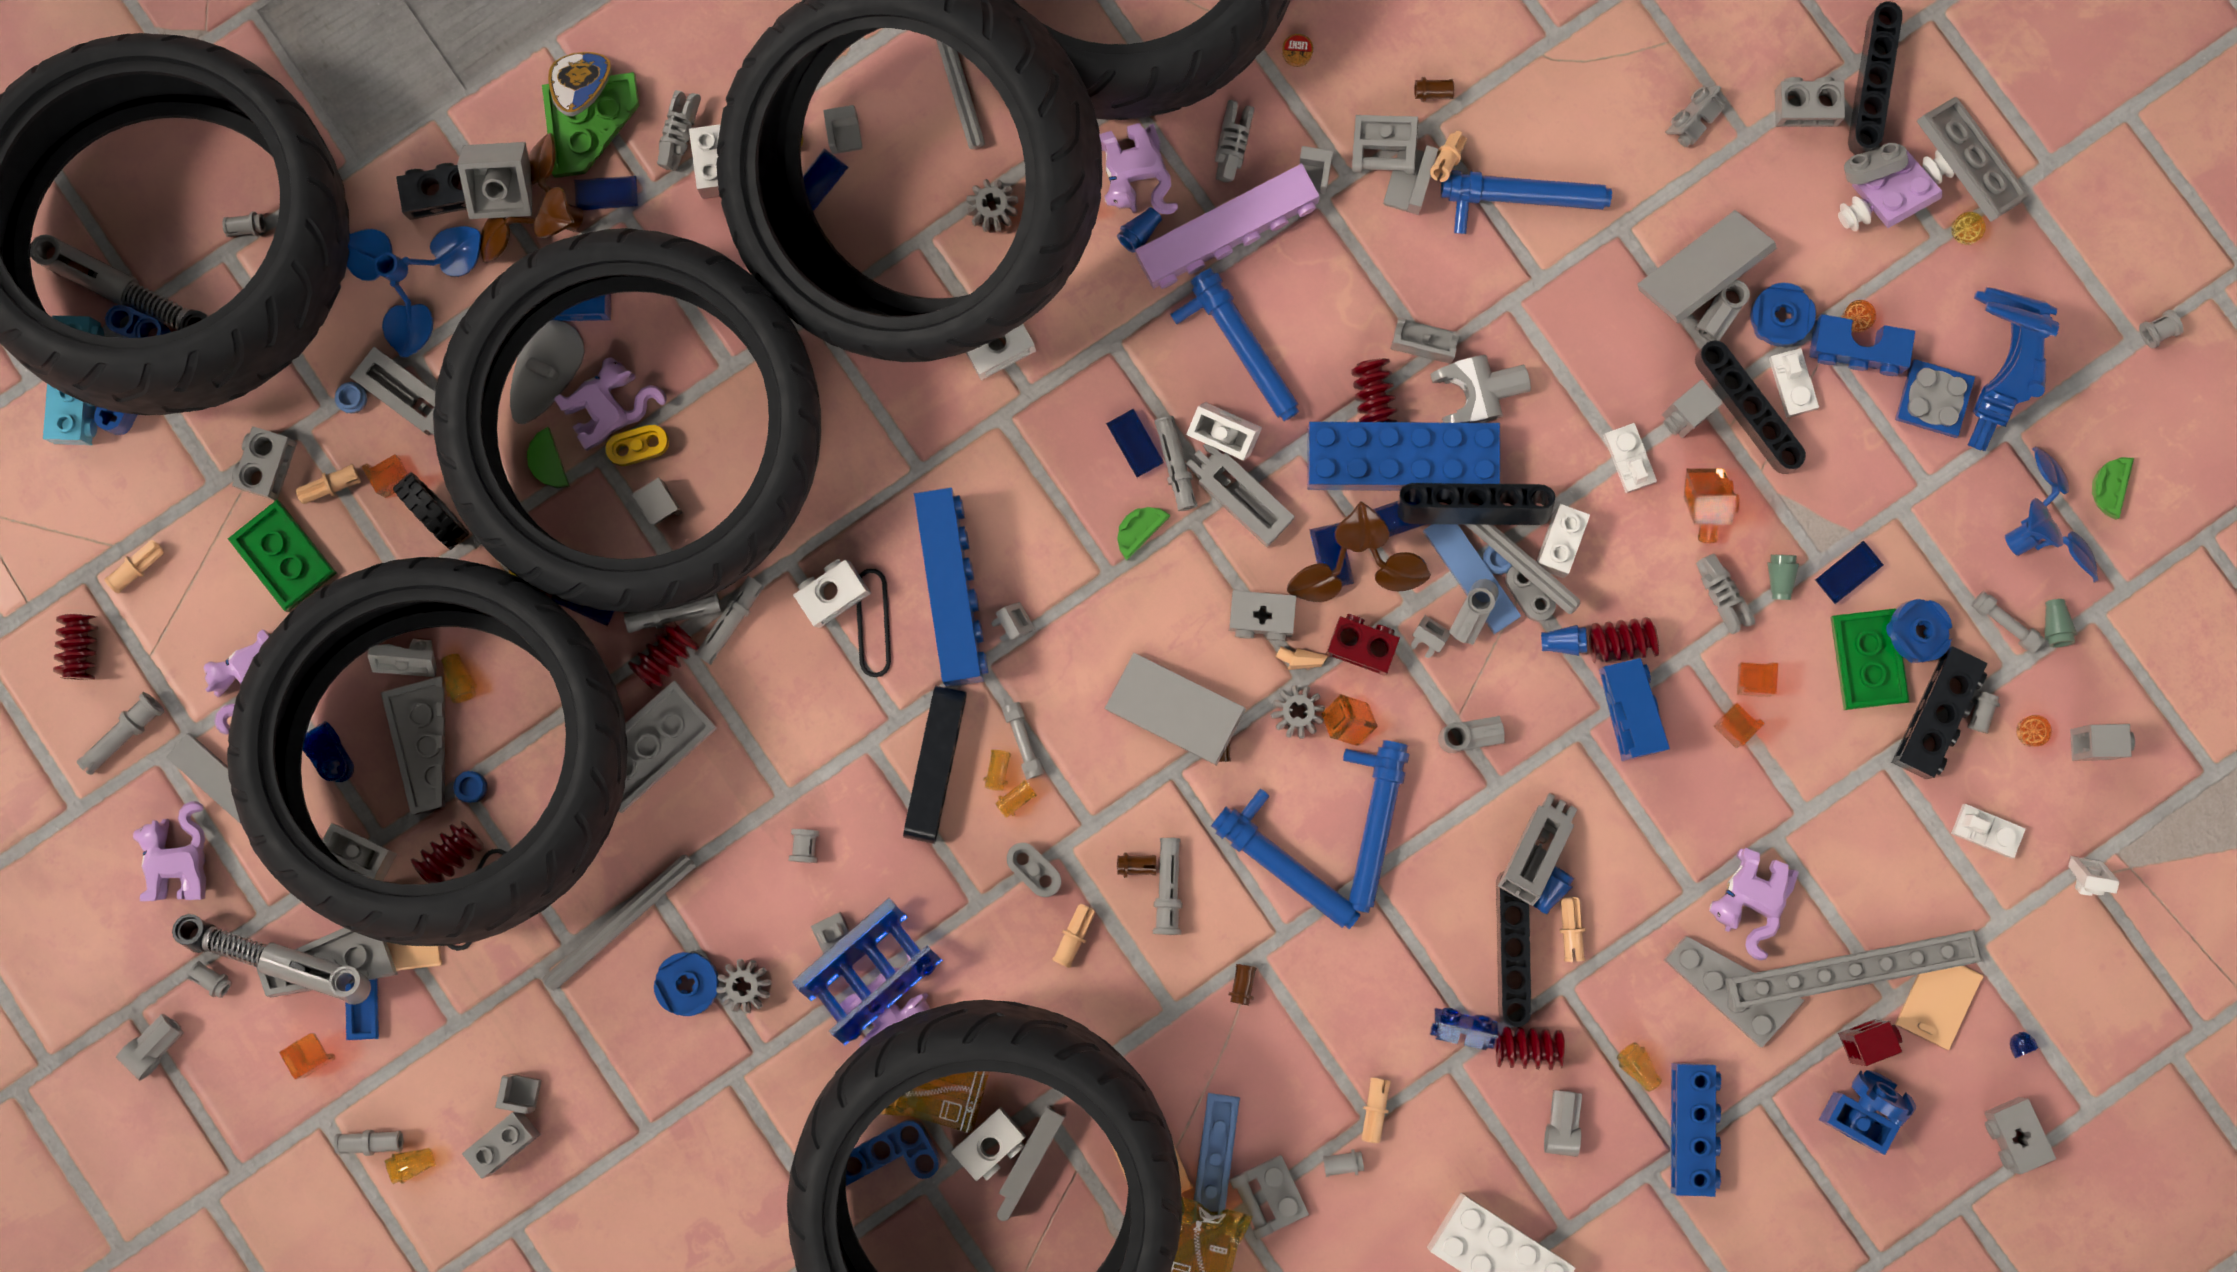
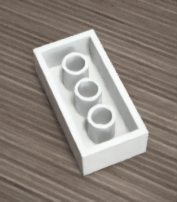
M1462 1193L1456 1199L1427 1246L1431 1253L1461 1272H1574L1576 1269L1569 1262Z

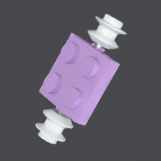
M1938 150L1935 151V159H1931L1928 156L1923 158L1922 167L1907 151L1908 164L1901 171L1865 184H1852V187L1863 199L1854 196L1851 206L1845 203L1840 204L1838 218L1846 229L1850 228L1853 231H1858L1859 222L1862 221L1866 225L1871 223V212L1874 211L1885 226L1890 228L1942 198V190L1938 185L1942 183V176L1944 174L1952 178L1954 176L1953 170Z

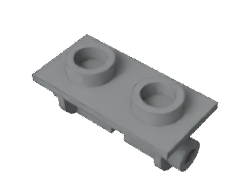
M1703 86L1696 90L1691 96V103L1672 118V125L1665 133L1678 134L1680 136L1678 142L1684 147H1688L1689 144L1693 145L1707 129L1700 119L1703 117L1707 123H1712L1725 108L1724 103L1727 99L1718 92L1721 87Z

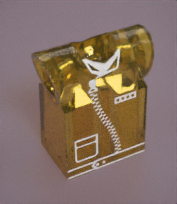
M990 1071L959 1073L932 1080L899 1097L886 1107L880 1115L912 1116L969 1133L974 1130Z
M1182 1197V1222L1179 1245L1171 1272H1232L1237 1247L1242 1241L1253 1215L1230 1209L1222 1210L1218 1215V1211H1209L1200 1201Z

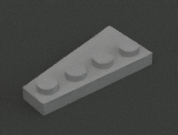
M440 676L381 692L411 815L445 807V677Z
M342 928L295 949L342 966H351L369 980L398 975L387 942L369 938L346 928ZM256 967L267 997L272 998L311 991V989L260 973L259 968ZM310 971V972H309L310 974H313V975H316V976H319V977H322V978H325V979H328V980L330 979V977H328V976H325V975H322V974H319V973H316V972H313V971ZM355 979L350 980L347 984L355 983Z
M1687 936L1664 959L1666 963L1760 1048L1770 1040L1805 1001L1801 998H1795L1732 1011L1725 979L1754 972Z

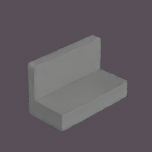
M1426 145L1424 152L1417 150L1415 174H1405V171L1399 170L1392 171L1383 202L1385 206L1419 215L1431 176L1430 169L1435 163L1438 148ZM1399 150L1397 158H1406V150Z

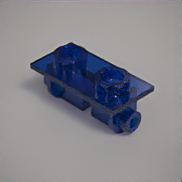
M1435 1008L1434 1023L1432 1022L1430 1035L1436 1036V1040L1458 1044L1460 1034H1465L1464 1046L1486 1051L1487 1048H1494L1495 1040L1498 1038V1022L1485 1015L1470 1016L1461 1014L1460 1011L1453 1008Z

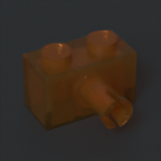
M1686 468L1683 497L1693 524H1700L1698 540L1703 543H1716L1718 541L1719 524L1732 525L1733 513H1738L1739 495L1734 493L1733 481L1728 479L1725 469Z

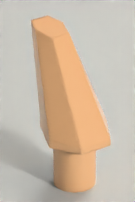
M1281 646L1276 658L1289 663L1288 670L1322 667L1328 656L1300 648L1293 652Z

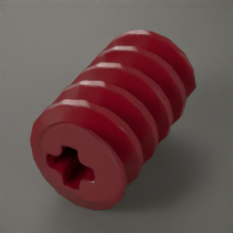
M1379 358L1362 361L1351 371L1352 376L1359 378L1354 381L1353 387L1362 390L1355 394V400L1364 402L1357 407L1358 413L1365 414V416L1359 419V422H1397V420L1390 419L1389 417L1398 411L1397 408L1388 407L1387 404L1395 400L1396 397L1386 394V391L1393 388L1394 384L1384 382L1386 377L1392 375V371L1382 370V366L1390 363V359Z
M64 614L56 617V622L65 625V627L58 628L55 631L56 635L65 638L55 642V647L64 651L54 655V660L63 663L53 667L54 673L62 675L60 678L95 680V676L86 673V670L94 668L96 664L86 659L89 656L96 655V651L87 648V645L97 642L96 638L88 635V632L98 630V626L89 623V619L96 618L97 616Z
M1648 617L1642 619L1641 625L1637 619H1631L1628 627L1623 620L1617 621L1616 627L1610 621L1605 622L1603 630L1598 623H1593L1591 626L1589 645L1594 663L1596 662L1597 654H1601L1604 662H1608L1611 652L1614 653L1617 661L1621 660L1622 651H1626L1629 659L1634 658L1635 650H1639L1642 658H1646L1648 648L1652 649L1655 657L1659 656V641L1656 627Z
M676 623L675 628L667 625L663 626L667 634L666 637L658 634L654 636L658 643L657 647L649 643L645 645L649 652L648 656L640 652L637 653L640 661L639 665L631 661L628 662L630 669L650 688H652V683L660 687L663 685L660 674L666 677L672 676L669 665L676 668L681 667L678 656L685 659L690 658L687 647L694 650L699 648L698 644Z
M461 821V828L453 824L449 825L453 834L451 837L441 832L439 835L443 842L442 845L431 841L430 845L433 850L431 854L422 849L420 851L423 857L422 862L414 858L411 859V863L417 873L428 884L446 881L444 875L453 877L455 875L454 867L462 869L465 866L463 858L467 860L474 858L472 849L478 852L484 850L483 842L465 822Z
M1505 1026L1501 1035L1498 1031L1496 1039L1497 1067H1501L1504 1058H1507L1510 1068H1514L1517 1059L1521 1060L1523 1069H1527L1530 1060L1534 1061L1537 1070L1540 1069L1543 1061L1547 1062L1549 1070H1553L1556 1061L1560 1063L1561 1069L1563 1068L1565 1040L1561 1030H1556L1553 1037H1551L1548 1029H1543L1540 1037L1535 1028H1530L1527 1036L1521 1027L1516 1029L1514 1036L1510 1027Z

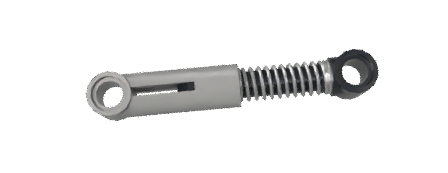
M40 235L31 242L30 256L37 264L118 305H128L133 309H137L139 312L147 314L167 326H171L172 329L180 330L208 317L207 314L201 311L183 309L177 303L173 304V301H168V298L164 299L158 293L154 294L148 288L144 289L143 286H139L137 279L51 235ZM52 247H55L54 255L52 258L47 259V252ZM72 260L90 269V272L87 275L68 264Z
M194 914L181 916L173 925L172 934L175 941L192 952H213V954L228 957V959L243 962L250 966L253 965V967L259 968L260 973L341 999L348 1004L356 1005L362 1003L370 994L371 984L369 979L351 966H342L276 943L263 945L262 942L258 943L252 939L248 940L247 937L243 938L237 934L233 935L232 932L228 933L222 929L218 930L213 924L205 922ZM198 928L196 936L190 939L192 931ZM310 971H313V972H316V973H319V974L328 976V977H330V979L328 980V979H325V978H322V977H319V976L310 974L309 972H310ZM355 979L352 989L345 991L346 984L350 980Z

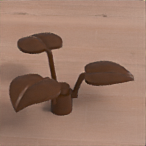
M552 133L545 135L533 147L528 156L531 167V184L534 185L538 182L539 187L547 192L540 207V212L536 219L508 217L507 219L506 217L488 218L481 233L480 251L483 262L493 261L503 253L510 237L509 226L513 223L534 224L535 234L540 238L553 236L565 229L572 232L579 229L583 221V210L567 203V197L562 188L554 187L551 189L545 183V179L551 175L555 164V142Z
M1360 501L1352 513L1342 520L1335 530V539L1341 546L1335 569L1331 570L1324 563L1305 567L1289 581L1287 592L1297 598L1311 602H1324L1334 598L1342 589V581L1337 575L1341 572L1347 549L1353 552H1363L1369 548L1377 565L1381 567L1375 573V581L1382 588L1390 591L1399 592L1414 589L1425 583L1430 578L1431 573L1426 562L1414 553H1396L1390 556L1386 562L1381 559L1377 548L1384 546L1388 541V526L1377 512Z

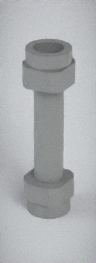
M1985 591L1981 592L1971 606L1982 616L1988 614L2020 639L2018 643L2020 646L2034 653L2042 645L2045 638L2034 628L2028 630L1996 605L1998 600L1993 596L1988 595Z
M1020 702L1002 707L1006 723L1011 724L1024 762L1021 766L1026 780L1043 775L1044 771L1040 759L1035 758L1022 720L1025 716Z

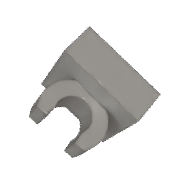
M1020 602L1005 606L997 611L996 615L998 618L992 621L993 627L1002 624L1006 631L1000 637L1001 641L1013 640L1035 630Z
M1425 615L1412 635L1415 638L1411 643V648L1415 649L1420 642L1425 643L1429 646L1425 657L1430 658L1435 650L1437 652L1441 651L1450 636L1449 630Z
M841 912L811 926L824 955L854 941Z

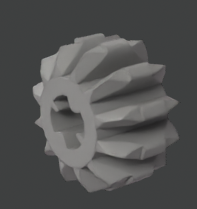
M985 179L983 181L984 189L977 185L972 187L976 196H967L966 201L972 206H969L966 212L968 216H974L972 219L974 226H978L983 222L984 232H988L991 225H994L996 232H1001L1000 223L1003 222L1006 226L1010 227L1012 221L1009 216L1018 215V209L1013 207L1018 203V197L1010 196L1013 191L1010 185L1001 190V180L997 179L994 187H990L989 180ZM994 201L997 209L990 211L988 202Z
M1292 685V697L1284 689L1281 690L1279 694L1285 703L1273 700L1272 705L1282 709V711L1271 713V718L1283 719L1276 725L1277 730H1281L1285 725L1289 726L1286 737L1290 738L1293 735L1294 729H1298V737L1303 739L1305 737L1304 727L1311 734H1314L1317 730L1311 721L1317 724H1322L1324 721L1322 717L1314 715V713L1325 710L1324 705H1313V703L1318 701L1320 695L1318 693L1314 694L1309 699L1307 695L1310 687L1305 686L1302 695H1298L1297 685ZM1293 704L1296 707L1302 705L1305 707L1306 711H1304L1303 715H1306L1304 719H1301L1299 716L1291 717L1290 713H1292L1293 709L1290 707Z
M743 959L737 960V970L731 964H727L725 969L730 976L722 974L718 976V980L725 982L726 987H718L716 989L717 993L727 992L728 994L722 999L721 1003L726 1005L733 1000L731 1011L734 1013L738 1012L741 1004L745 1014L751 1013V1003L757 1009L763 1007L758 996L762 998L770 997V993L762 990V986L771 985V980L761 981L760 979L767 970L766 968H761L755 973L757 962L754 960L749 962L747 969ZM742 977H744L745 982L751 983V989L746 990L748 992L747 995H744L742 990L737 989V984L742 983L740 980Z

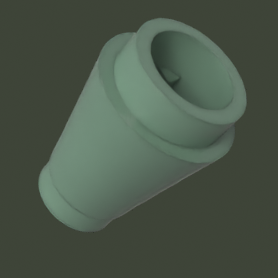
M1771 554L1770 562H1767L1772 599L1791 600L1799 563H1796V555Z
M2053 599L2045 602L2044 638L2048 641L2049 647L2058 648L2074 644L2077 632L2065 599Z

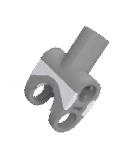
M1487 355L1459 360L1430 374L1432 383L1445 382V384L1452 383L1458 385L1466 395L1465 406L1457 410V413L1443 417V423H1485L1496 420L1503 416L1499 399L1531 391L1528 371L1524 364L1491 372Z

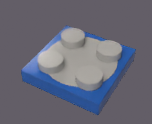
M1912 360L1895 420L1957 438L1975 377L1920 360Z

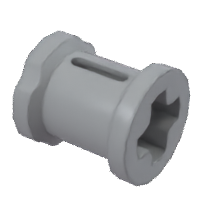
M2171 309L2165 311L2162 317L2152 322H2143L2139 326L2142 339L2152 349L2158 347L2161 341L2171 336L2177 337L2184 332L2181 320Z
M791 829V834L794 835L793 850L788 861L817 863V858L814 857L816 837L819 836V831Z

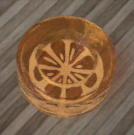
M1855 300L1844 309L1842 318L1852 319L1851 331L1861 333L1868 330L1875 323L1876 311L1868 301Z
M2030 715L2024 717L2018 723L2016 732L2022 744L2028 747H2038L2049 741L2052 729L2046 718L2040 715Z

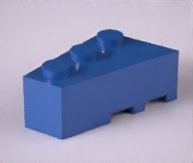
M1641 658L1600 668L1599 673L1621 761L1669 750L1670 747L1659 716L1658 703L1649 685L1651 683V676L1647 664L1643 665Z

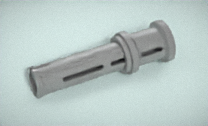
M143 692L139 696L140 700L131 709L120 714L119 722L77 760L80 768L85 770L87 767L86 773L92 775L133 734H142L145 730L144 726L156 715L161 716L164 713V709L157 700Z
M1160 838L1159 898L1155 899L1153 906L1157 908L1156 928L1153 929V934L1181 935V930L1178 928L1179 909L1182 908L1181 899H1178L1179 846L1181 840L1179 838Z

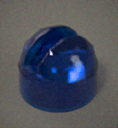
M2019 1032L2010 1038V1050L2015 1059L2039 1049L2035 1039L2026 1032Z

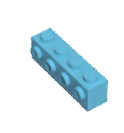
M52 315V318L72 328L104 336L101 323L91 317ZM47 384L43 439L53 444L92 445L93 437L97 433V424L94 419L95 406L84 403Z

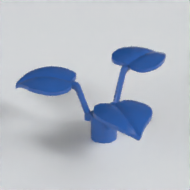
M459 226L448 228L438 233L430 244L431 253L436 257L433 260L410 259L408 257L399 258L392 254V244L388 236L379 230L365 229L350 234L347 262L349 271L363 281H374L380 276L390 281V285L395 288L405 302V306L397 305L392 307L384 316L382 324L387 342L401 357H409L418 352L427 343L433 330V317L429 308L423 304L412 306L411 300L399 285V282L407 276L408 265L436 266L440 264L442 272L448 276L460 277L468 274L475 267L479 258L482 235L477 229Z
M2035 446L2032 450L2035 451L2037 467L2044 479L2052 486V493L2043 502L2038 498H2034L2031 501L2029 517L2021 521V526L2005 534L2006 543L2016 556H2020L2034 547L2040 550L2045 546L2053 545L2059 548L2065 544L2068 546L2074 560L2093 578V583H2095L2099 579L2095 557L2090 547L2081 536L2073 531L2068 533V537H2062L2058 525L2053 521L2047 508L2060 492L2064 495L2069 492L2067 477L2061 466L2052 456Z

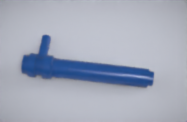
M1452 170L1448 180L1441 182V197L1448 198V201L1457 202L1454 233L1466 234L1469 203H1479L1481 200L1603 210L1604 207H1610L1612 189L1606 188V185L1483 176L1482 172L1470 171L1469 174H1462L1459 170Z
M1211 268L1201 272L1191 280V284L1194 287L1192 291L1196 297L1171 313L1172 319L1176 324H1179L1201 308H1204L1208 315H1212L1277 418L1281 417L1283 421H1287L1299 413L1297 408L1299 404L1236 308L1231 292L1222 286L1223 280L1220 275L1214 273Z
M1383 740L1382 747H1378L1377 755L1345 749L1343 761L1374 767L1372 777L1375 779L1349 902L1352 903L1357 911L1369 913L1370 907H1374L1399 786L1404 783V763H1408L1410 755L1407 753L1408 745Z
M1259 789L1241 813L1235 808L1232 811L1227 806L1223 809L1211 825L1216 830V835L1221 839L1227 838L1232 842L1230 846L1238 852H1245L1341 928L1345 926L1350 929L1355 924L1361 914L1354 909L1352 903L1260 833L1258 826L1251 821L1269 798V795L1264 790Z

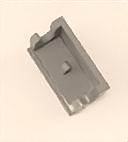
M1398 318L1391 349L1451 364L1455 358L1460 332H1453Z

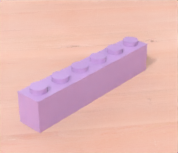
M1301 163L1135 249L1136 258L1153 289L1158 286L1161 289L1167 288L1178 281L1177 276L1187 271L1189 274L1196 273L1206 266L1204 262L1214 257L1216 260L1223 259L1233 252V247L1241 243L1244 246L1250 245L1260 239V233L1270 228L1272 231L1279 230L1289 223L1287 219L1297 214L1299 217H1303L1316 209L1315 205L1319 202V194Z

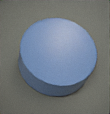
M1490 546L1484 551L1482 560L1492 574H1505L1512 567L1508 561Z

